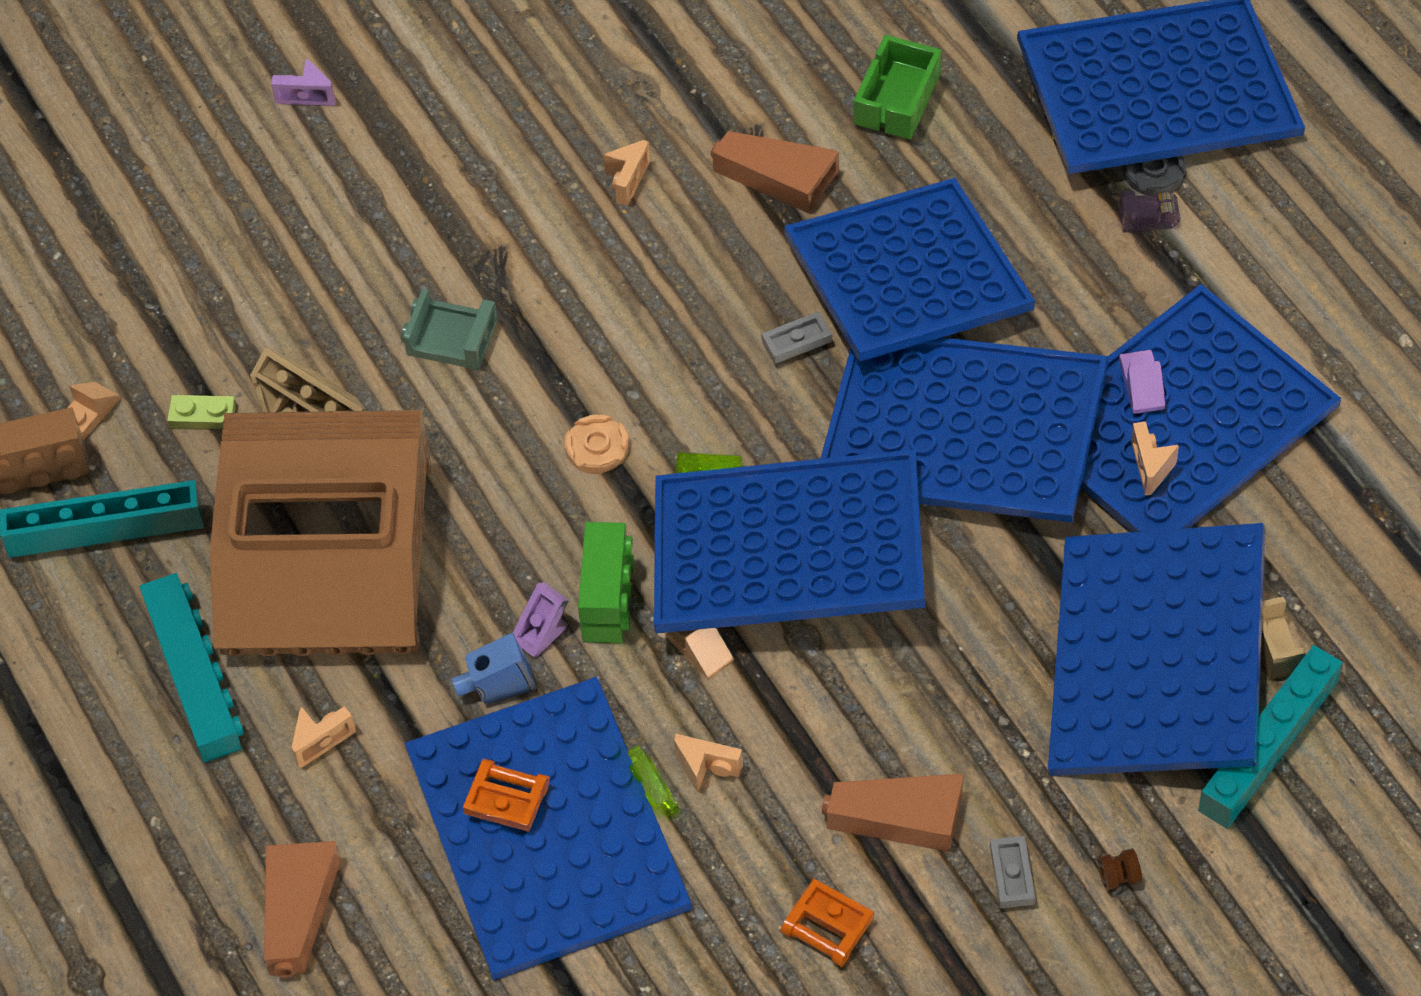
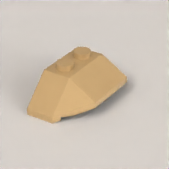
M267 347L264 348L250 374L252 382L256 386L263 412L365 411L359 400L349 392L311 368Z

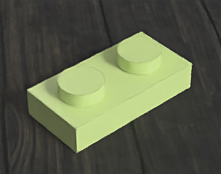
M172 395L167 420L169 428L223 430L224 413H235L237 403L235 396Z

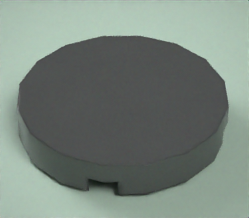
M1183 156L1124 165L1123 173L1125 181L1135 191L1144 195L1158 196L1157 194L1171 193L1182 184L1186 166Z

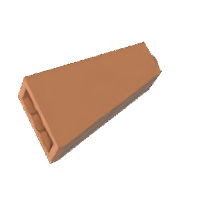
M727 131L721 141H716L711 150L714 172L808 214L839 172V152L836 150Z
M947 774L834 782L831 795L825 794L822 815L827 816V829L950 852L963 793L964 775Z
M336 841L266 846L264 961L269 975L291 977L295 973H305L340 865V854Z

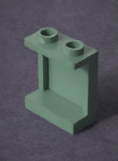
M422 289L419 298L413 300L410 321L403 325L401 331V341L405 344L406 354L408 356L479 370L498 321L495 302L483 299L480 308L475 309L432 300L429 290Z

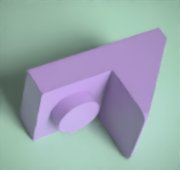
M308 59L305 60L303 76L273 75L271 86L275 104L335 106L332 82Z
M1152 350L1120 354L1119 364L1133 414L1165 409L1161 364L1159 361H1154Z
M545 582L537 583L513 631L520 647L533 657H538L568 626L561 619V616L569 600Z

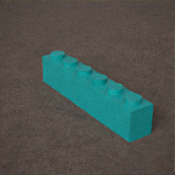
M195 480L0 509V536L9 558L204 528L202 501Z
M176 572L140 585L145 605L203 763L241 750L242 747L238 737L244 735L238 715L231 717L228 709L233 708L234 705L228 689H220L218 682L223 681L224 678L218 662L211 663L208 657L214 654L208 635L201 637L198 630L204 627L198 609L191 610L189 603L193 602L194 598L188 582L181 584Z
M1315 645L1311 647L1258 717L1257 766L1219 768L1201 791L1198 808L1200 813L1226 829L1230 827L1337 685L1343 664L1342 661Z

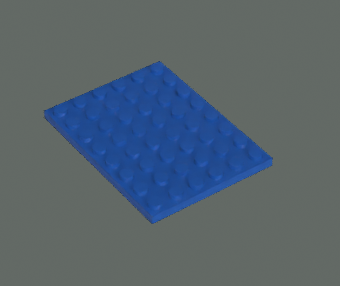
M1209 0L1018 31V44L1068 174L1304 135L1305 125L1250 0Z
M1200 284L1108 356V367L1080 488L1131 532L1190 528L1338 408L1341 403V397L1205 286ZM1152 350L1154 361H1159L1161 364L1165 409L1133 414L1119 364L1120 354ZM1146 421L1149 434L1154 433L1157 448L1171 445L1179 446L1176 465L1152 495H1145L1131 444L1133 423Z
M942 337L860 362L852 348H850L820 459L915 449L919 504L1073 523L1108 367V356Z
M915 449L655 476L654 628L656 633L926 608Z
M1263 523L1065 537L1048 771L1051 776L1257 766L1265 527Z
M597 677L405 743L406 751L493 981L692 910V904ZM483 759L492 760L497 766L537 776L540 773L550 777L548 790L542 798L529 832L464 814L463 805ZM491 778L488 781L527 793L531 792L529 788Z

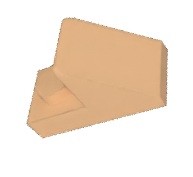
M642 140L608 152L603 156L605 173L614 176L612 189L615 190L616 203L625 206L629 205L650 163L649 141Z
M97 382L70 386L74 401L68 408L73 407L84 440L121 400L120 395Z
M1146 421L1133 423L1131 444L1145 495H1152L1176 465L1179 446L1171 445L1157 448L1154 433L1149 434Z
M716 628L665 633V637L707 679L734 660Z
M345 706L336 712L328 713L318 724L314 723L302 707L300 708L291 747L299 769L356 733L353 717Z
M680 734L675 735V756L696 791L699 792L706 770H710L722 777L729 775L740 777L743 767L742 749Z

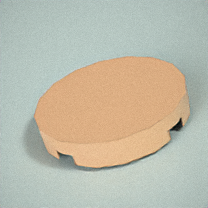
M589 415L576 421L570 432L568 430L566 433L565 452L569 462L577 469L587 473L602 474L614 470L623 463L629 452V436L625 427L620 422L618 424L616 421H613L612 417L607 415Z

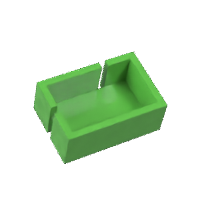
M884 34L876 51L875 59L873 58L853 100L854 124L877 131L884 127L885 133L911 140L941 75L942 50Z
M585 522L578 602L583 642L623 643L624 630H630L628 602H632L630 575L634 574L635 556L632 554L633 538L632 536H627L625 523Z

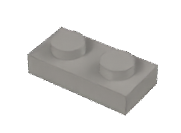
M818 311L761 334V339L774 364L831 343L832 333Z
M1025 836L990 839V851L1000 908L1035 905V893Z

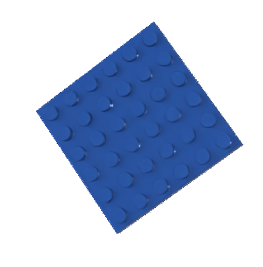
M956 178L784 226V236L859 362L1029 312L1035 308L1034 298Z

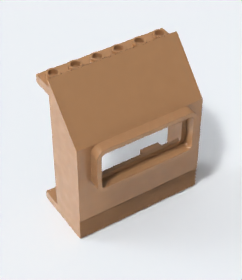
M421 410L224 413L210 542L214 649H219L221 655L238 657L243 654H260L263 656L295 654L305 656L310 653H327L329 655L361 653L373 655L380 652H393L403 655L409 652H420L417 610L426 474H431V458ZM381 501L379 533L246 535L250 503Z

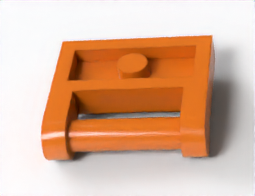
M483 759L463 805V812L465 815L529 832L542 798L548 790L550 777L540 773L537 776L497 766L494 761ZM491 778L529 788L531 792L527 793L488 781Z
M813 879L785 919L780 932L789 938L794 936L830 956L833 963L842 967L874 919V912L822 882ZM806 917L840 936L843 940L837 945L800 924V922Z

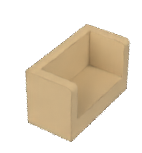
M1284 597L1263 601L1261 660L1269 680L1290 676L1306 655L1304 648L1296 649L1284 617L1286 608Z

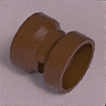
M1133 848L1121 851L1118 856L1113 857L1107 854L1098 857L1099 874L1106 891L1116 889L1122 883L1133 885L1142 882L1141 867Z

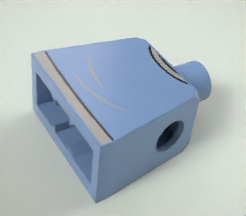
M513 633L468 653L465 656L469 671L452 677L458 696L477 690L483 702L487 704L537 690L529 661Z

